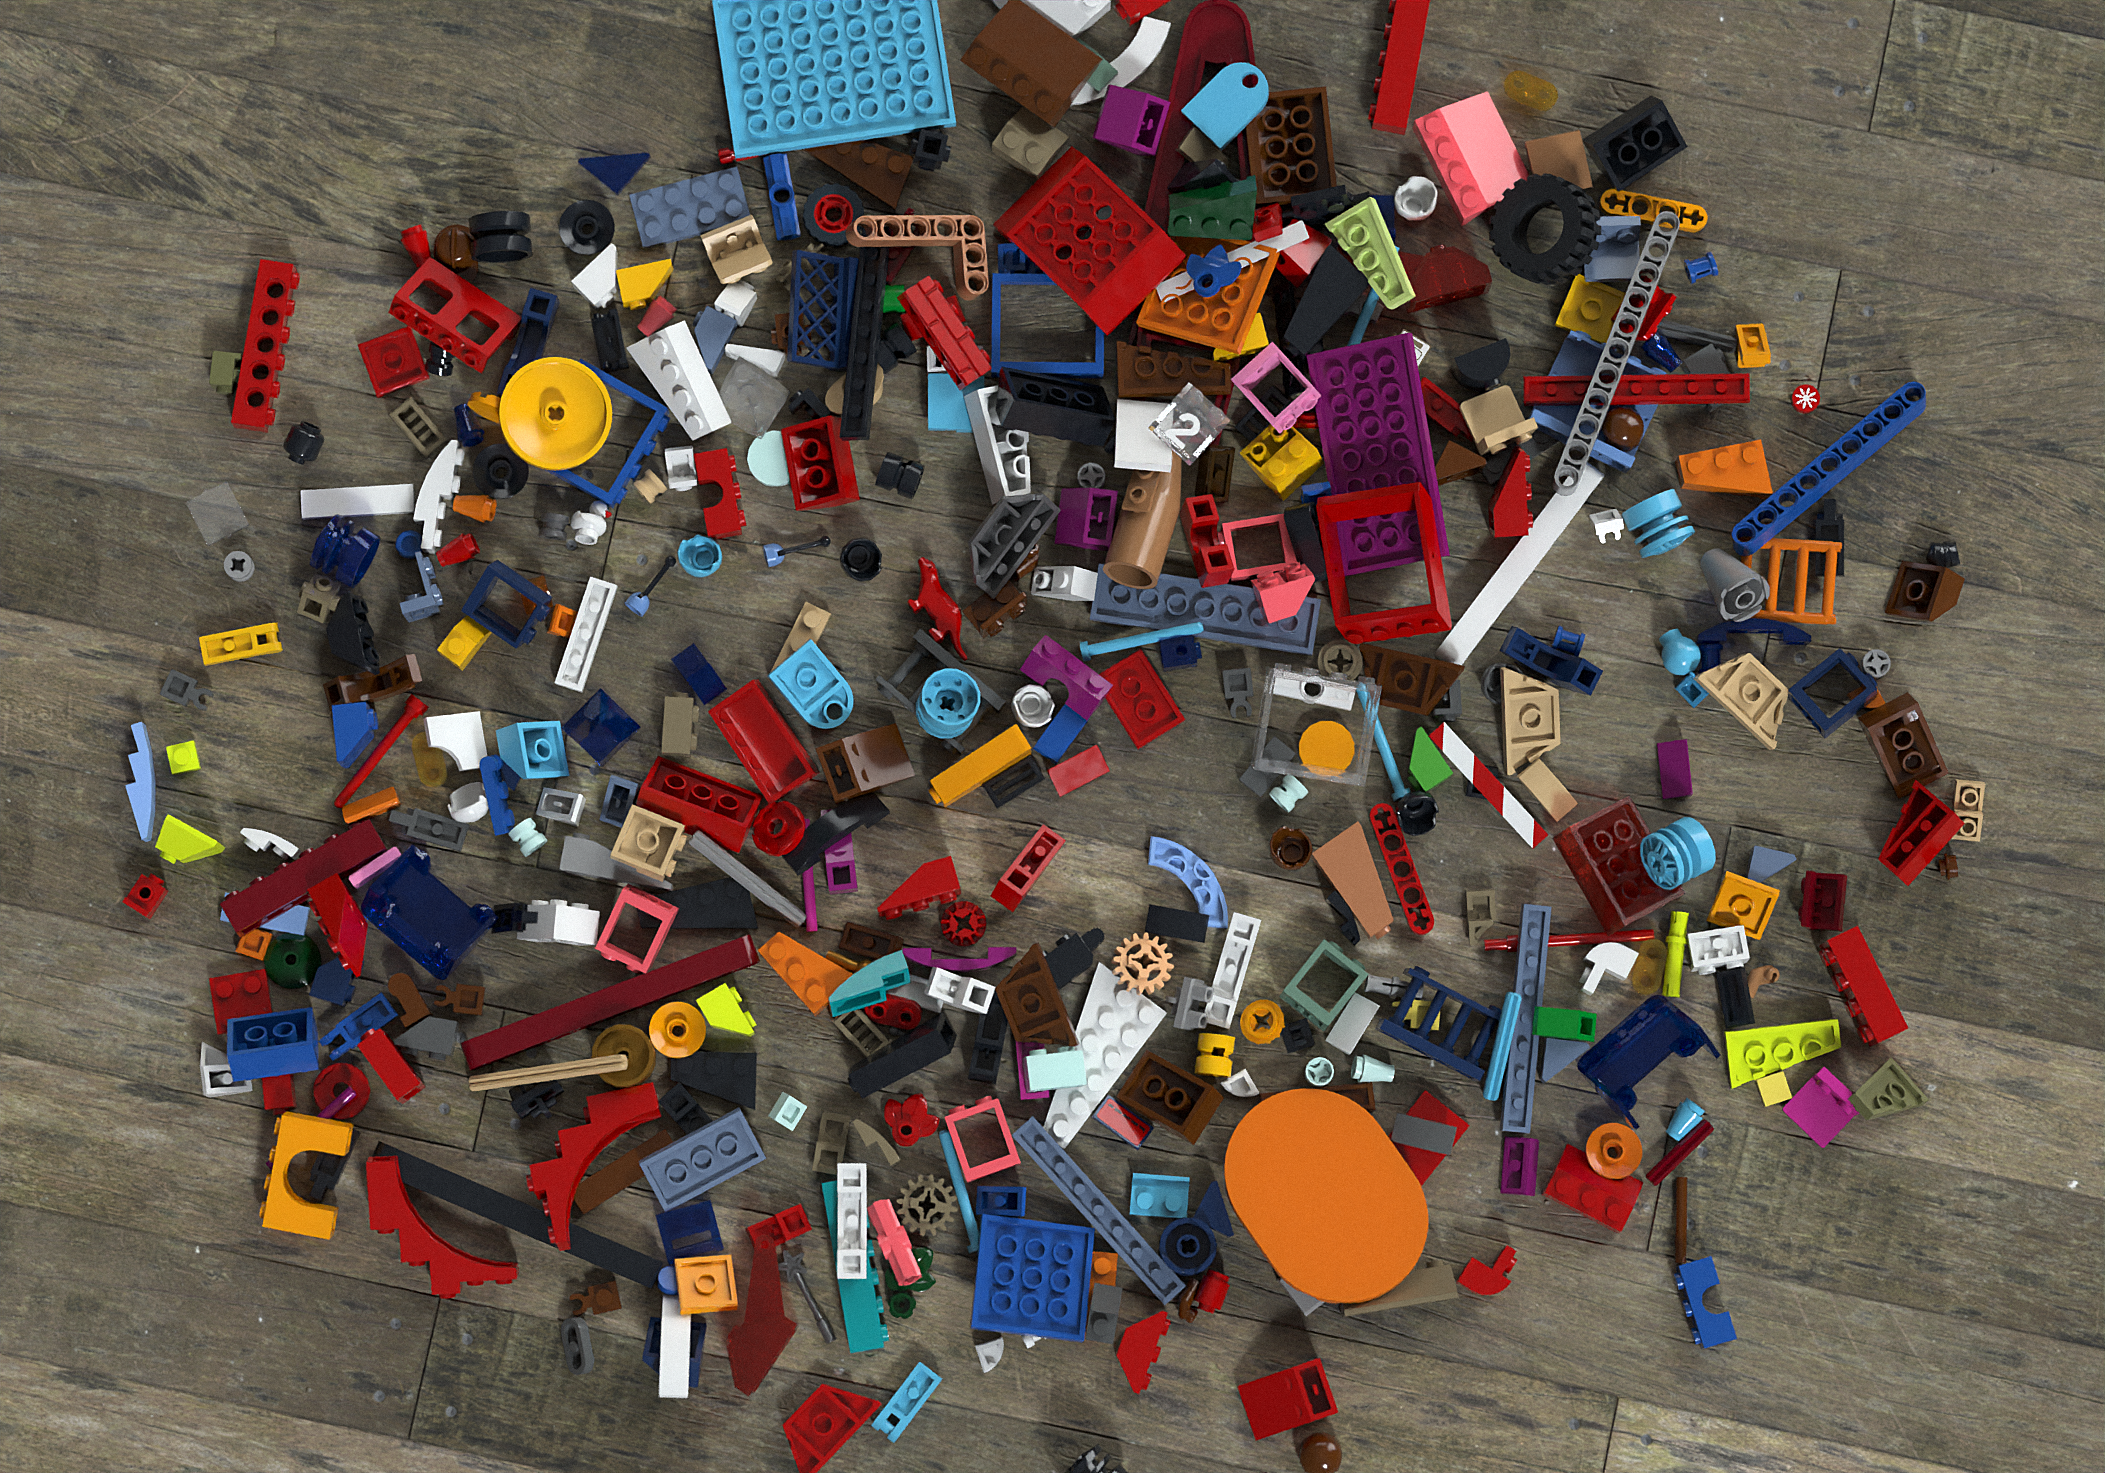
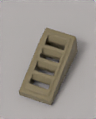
M408 397L388 414L391 420L425 458L447 440L411 397ZM411 408L414 412L402 421L399 417ZM418 416L421 421L409 430L407 425ZM426 425L429 429L416 438L414 434ZM433 433L436 438L424 447L421 443Z
M860 1009L855 1010L856 1014L844 1025L841 1021L850 1012L835 1017L831 1016V1021L865 1058L890 1043ZM861 1019L863 1023L850 1033L849 1029ZM870 1028L871 1032L859 1042L857 1038ZM877 1036L880 1040L867 1051L864 1047Z

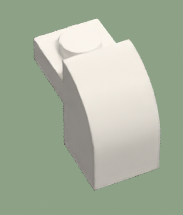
M1613 942L1603 943L1594 947L1583 959V961L1593 966L1592 968H1585L1579 982L1583 983L1580 991L1591 996L1604 971L1624 981L1639 953L1624 945Z
M933 967L924 994L960 1009L987 1014L995 987L970 977H961L938 967Z

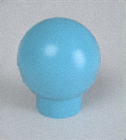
M1679 629L1670 630L1659 638L1663 647L1661 655L1663 665L1669 672L1675 675H1687L1697 668L1701 654L1699 647L1692 639L1683 637Z

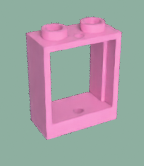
M1273 342L1231 379L1279 433L1291 428L1296 423L1297 418L1304 411L1312 409L1316 405L1317 399L1321 397L1320 393ZM1282 362L1306 390L1279 415L1274 417L1251 390Z

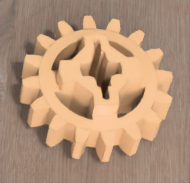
M1135 933L1131 936V942L1125 938L1121 942L1122 947L1117 946L1114 950V953L1118 956L1113 957L1111 960L1112 964L1117 965L1112 974H1120L1121 978L1117 983L1119 985L1124 982L1127 983V992L1132 988H1136L1137 995H1141L1143 990L1146 989V992L1150 995L1154 992V986L1160 990L1164 986L1162 981L1167 982L1171 978L1167 972L1171 971L1174 965L1167 963V961L1173 955L1172 953L1165 954L1164 950L1168 946L1166 943L1161 946L1157 944L1159 937L1156 936L1151 941L1149 940L1148 933H1144L1141 939ZM1138 947L1135 955H1126L1129 950ZM1140 959L1143 960L1144 965H1147L1145 969L1142 968L1141 963H1137ZM1159 973L1155 979L1147 981L1149 974Z

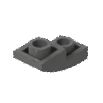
M1397 1113L1391 1141L1451 1155L1457 1127Z

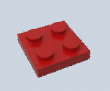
M266 969L209 978L218 1035L227 1034V1019L273 1013Z

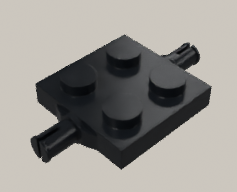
M1344 184L1291 196L1292 209L1282 211V222L1291 221L1292 219L1302 220L1304 224L1320 231L1326 228L1325 223L1371 197L1369 191L1353 195Z

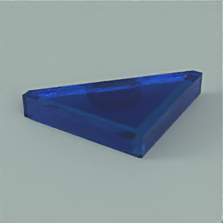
M648 153L580 158L578 164L618 196L651 156Z

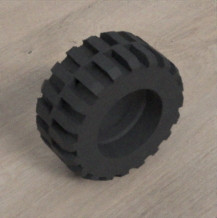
M1546 173L1542 176L1538 174L1528 175V181L1519 179L1514 182L1515 187L1513 189L1507 188L1502 193L1504 196L1501 202L1497 201L1494 209L1497 211L1495 216H1490L1489 222L1493 226V231H1489V239L1495 243L1492 246V250L1495 256L1500 257L1499 262L1504 268L1509 269L1511 273L1528 281L1545 285H1554L1556 281L1560 283L1569 281L1570 274L1577 276L1583 271L1581 266L1584 263L1589 265L1593 259L1590 256L1593 249L1596 251L1598 249L1599 242L1596 241V237L1601 235L1602 226L1596 223V221L1600 220L1599 210L1593 208L1595 202L1590 196L1586 195L1585 190L1561 177ZM1557 205L1563 215L1562 234L1552 248L1543 253L1534 254L1527 242V230L1530 221L1544 207Z

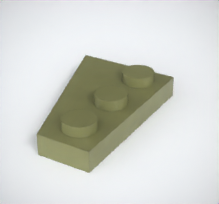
M1892 1057L1880 1066L1848 1098L1855 1110L1866 1120L1916 1108L1929 1101Z

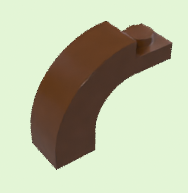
M415 654L405 655L380 667V673L377 675L366 671L358 674L338 676L324 683L323 688L330 711H332V705L360 702L370 704L416 688L415 684L421 682L422 678Z

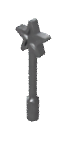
M783 1250L784 1262L775 1266V1269L786 1271L789 1282L792 1281L793 1277L795 1278L817 1320L816 1325L826 1344L836 1340L837 1338L827 1319L823 1318L800 1274L807 1273V1270L800 1265L804 1253L801 1252L792 1257L786 1250Z

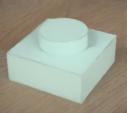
M782 1092L768 1116L793 1131L807 1106Z

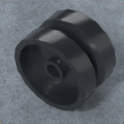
M495 211L477 214L469 218L470 235L477 238L470 244L472 260L483 263H506L524 260L533 255L532 241L524 236L531 231L529 214L518 211Z

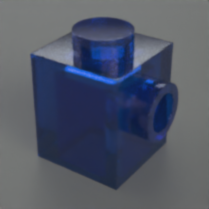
M1193 635L1160 640L1159 642L1163 672L1197 667V659H1202L1200 642L1194 643Z

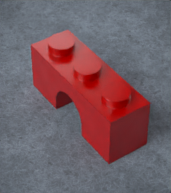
M727 448L695 453L694 459L699 485L713 484L720 487L723 491L722 500L716 506L703 508L708 537L720 539L742 535L741 527L746 526L744 509L738 510L737 499H742L739 482L733 483L732 472L737 471L734 455L729 456Z
M1213 495L1185 498L1179 515L1200 586L1205 588L1228 584L1235 568L1228 545H1220L1218 540L1217 524L1220 518Z

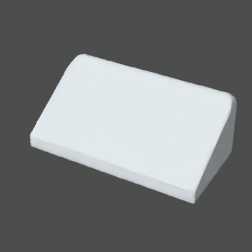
M1354 993L1325 1041L1350 1055L1380 1006Z

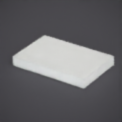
M1117 399L1114 467L1171 472L1172 440L1165 432L1168 429H1173V404Z

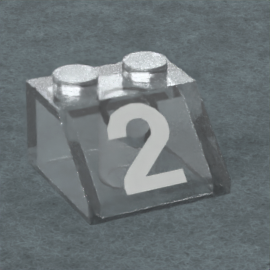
M1188 382L1148 429L1190 466L1223 430L1230 419L1221 409L1212 404L1200 390Z

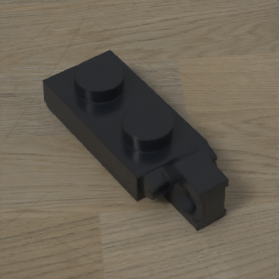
M1824 499V514H1817L1816 540L1842 543L1841 552H1837L1836 577H1844L1845 521L1843 520V514H1836V499ZM1816 552V577H1824L1826 552Z
M523 903L494 905L491 933L503 935L526 931V924H537L538 912L527 911L528 905Z
M353 1129L349 1152L345 1156L319 1152L310 1172L312 1174L310 1181L315 1183L309 1195L311 1198L322 1202L327 1189H335L361 1132Z

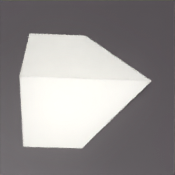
M202 1042L200 1072L204 1096L210 1098L252 1091L251 1080L233 1082L227 1054Z

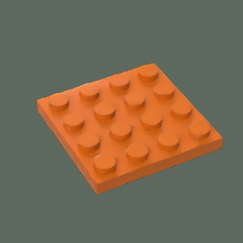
M1170 236L1187 258L1163 281L1186 272L1187 261L1191 254L1204 258L1217 245H1222L1226 253H1229L1251 242L1234 239ZM1260 244L1253 247L1270 254L1268 257L1254 263L1246 257L1237 258L1236 262L1246 260L1250 265L1241 268L1238 278L1232 284L1221 287L1219 292L1212 297H1202L1193 289L1180 296L1168 294L1161 301L1155 288L1146 297L1136 323L1142 328L1240 355L1280 253L1275 248ZM1192 279L1189 280V282H1188L1185 286H1183V287H1178V286H1177V287H1175V288H1176V289H1185V288H1187V287L1191 284ZM1212 281L1205 284L1204 288L1211 286ZM1171 296L1175 297V298H1173V299H1171V300H1168V301L1164 302L1165 299H1167L1168 297H1171Z

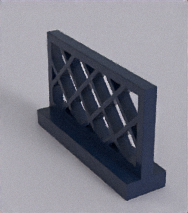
M802 250L792 251L788 362L829 368V371L834 372L847 370L859 258H840ZM801 258L807 259L814 268L807 275L801 269ZM827 263L834 264V276L831 279L828 278L822 269ZM816 273L825 284L818 291L809 280ZM803 285L806 286L812 295L807 302H804L800 297V288ZM827 289L833 295L832 304L829 307L820 296ZM814 301L817 302L823 311L818 318H815L808 308ZM802 312L811 323L805 330L798 323V316ZM826 316L831 322V332L829 334H826L819 324ZM813 328L822 339L816 346L813 345L807 336ZM801 340L809 350L804 357L797 356V343ZM824 344L830 350V361L824 360L818 352Z

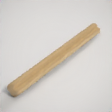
M619 1054L470 1076L468 1081L471 1091H481L626 1070L628 1062L626 1055Z

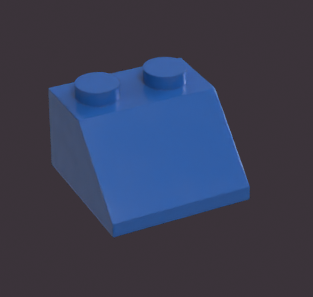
M366 702L332 705L337 762L343 768H350L374 739V730L379 729L377 712L374 713V709H371Z

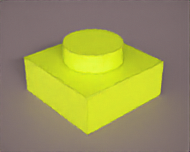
M194 740L166 747L172 775L201 769Z

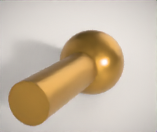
M829 950L826 955V959L854 973L872 963L869 960L857 962L832 950Z

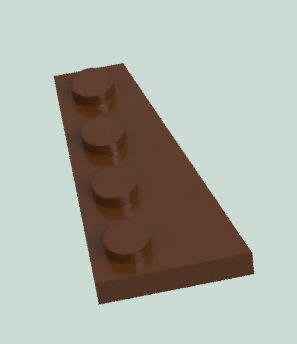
M1117 341L1118 397L1231 394L1230 364L1198 357L1189 358L1180 356L1179 353L1170 351L1165 353L1152 350L1150 347L1141 345L1136 347L1127 345L1126 342Z

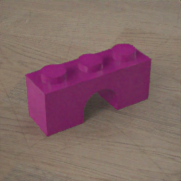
M1047 635L1032 649L1020 668L1023 673L1041 686L1050 678L1058 679L1064 683L1069 691V697L1065 704L1086 720L1098 709L1113 686Z

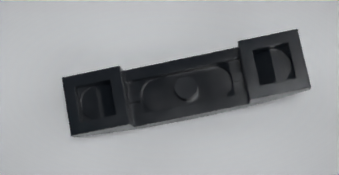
M874 792L851 799L830 810L808 826L797 847L788 854L782 855V858L799 876L821 861L819 857L821 852L861 825H864L867 829L889 815L890 811Z

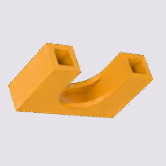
M286 1111L281 1118H277L274 1134L278 1135L277 1145L272 1146L269 1162L273 1163L272 1174H267L264 1190L268 1191L267 1202H262L259 1218H263L262 1227L328 1240L334 1236L339 1207L309 1202L300 1198L289 1184L288 1167L294 1155L307 1150L345 1156L349 1152L354 1124Z

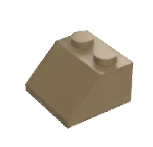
M1023 106L1007 122L994 140L992 152L1036 182L1057 157L1069 140V136Z

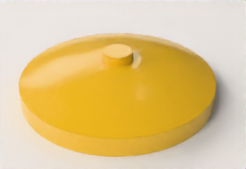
M547 357L525 365L509 380L500 399L499 424L506 443L522 460L541 469L566 470L585 463L600 450L611 428L612 405L605 385L591 369L571 359Z

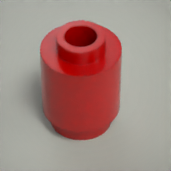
M1208 1269L1207 1274L1202 1277L1194 1301L1199 1303L1197 1308L1212 1314L1215 1309L1221 1311L1230 1286L1228 1284L1230 1277Z

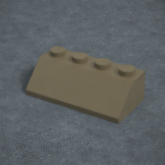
M1443 1260L1427 1262V1268L1416 1270L1414 1267L1399 1285L1380 1297L1361 1303H1339L1341 1316L1343 1318L1458 1298V1291L1451 1264L1444 1265Z

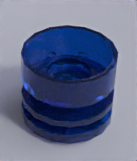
M336 514L318 536L310 558V566L315 569L322 566V572L326 575L338 566L336 580L354 588L369 569L379 548L381 537L365 528H362L353 536L355 523L348 521L344 525L345 518Z

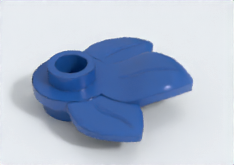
M1217 245L1204 258L1191 254L1186 268L1189 276L1194 279L1195 291L1202 297H1212L1219 292L1221 287L1232 284L1238 278L1242 264L1236 261L1229 262L1228 255L1223 246ZM1212 281L1211 286L1204 288L1206 282Z

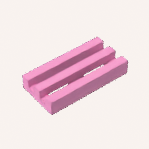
M392 847L350 875L348 879L358 889L404 857L397 847Z

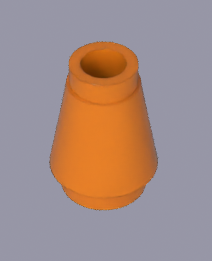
M488 495L455 496L453 502L454 512H459L483 523L494 519L497 507L495 499H491Z

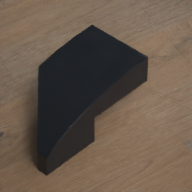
M1334 890L1326 898L1325 902L1344 920L1337 929L1355 946L1360 941L1357 924L1349 907Z

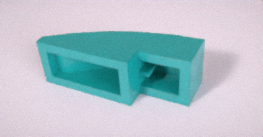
M902 950L868 964L842 983L828 998L832 1017L887 1001L886 990L911 983L909 969Z

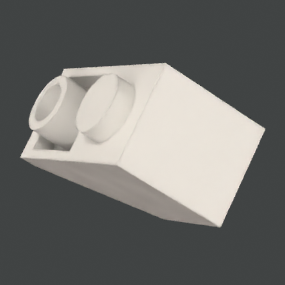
M1076 566L1036 567L1034 569L1031 594L1071 601H1094L1098 573Z

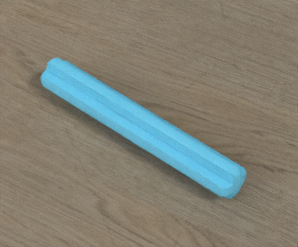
M1507 992L1505 995L1482 1093L1483 1097L1488 1100L1496 1101L1499 1097L1521 1003V996L1518 993Z

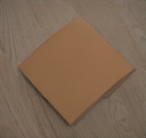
M1580 130L1525 141L1529 169L1532 171V174L1540 176L1544 173L1552 174L1582 189L1592 187Z

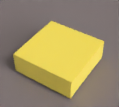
M1783 1071L1755 1080L1764 1107L1792 1098Z

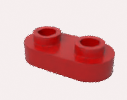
M887 993V1001L865 1007L866 1015L870 1020L901 1029L915 1028L922 1017V1008L916 1001ZM880 1006L884 1012L878 1013L874 1007ZM903 1013H908V1014H910V1015H911V1019H909V1020L904 1019L903 1016H902V1014H903Z

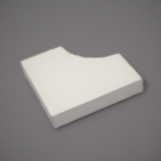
M480 711L426 717L423 719L428 747L440 748L448 752L456 761L459 771L480 769V760L487 756Z

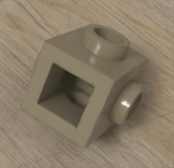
M315 573L310 582L305 581L300 589L299 597L301 600L297 613L324 623L330 612H335L342 599L338 595L341 584Z

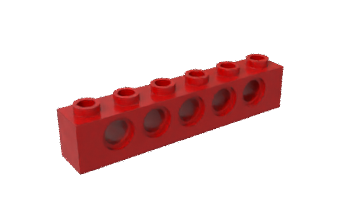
M260 259L231 423L235 428L268 433L269 425H274L276 410L272 409L273 400L279 397L281 383L277 381L278 372L283 371L285 365V355L282 354L283 344H288L290 338V327H287L289 316L293 317L295 310V300H292L293 289H298L300 273H296L297 269L294 264ZM273 287H283V293L280 297H270V290ZM268 314H278L279 318L275 324H265V318ZM266 340L274 342V346L269 352L260 351L262 342ZM265 367L269 369L268 376L265 379L259 380L255 378V373L259 368ZM262 395L264 396V401L260 406L253 407L250 405V400L253 396Z

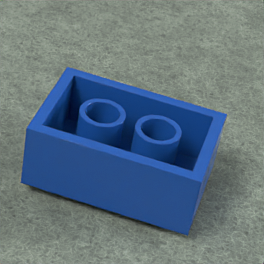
M313 1008L227 1019V1058L233 1082L319 1070L318 1029Z

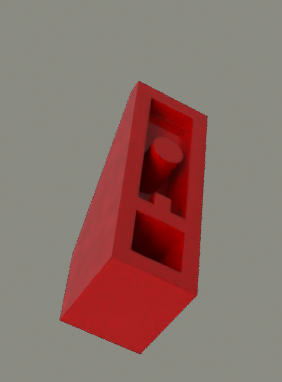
M1043 824L1001 877L990 896L1011 912H1014L1066 840Z

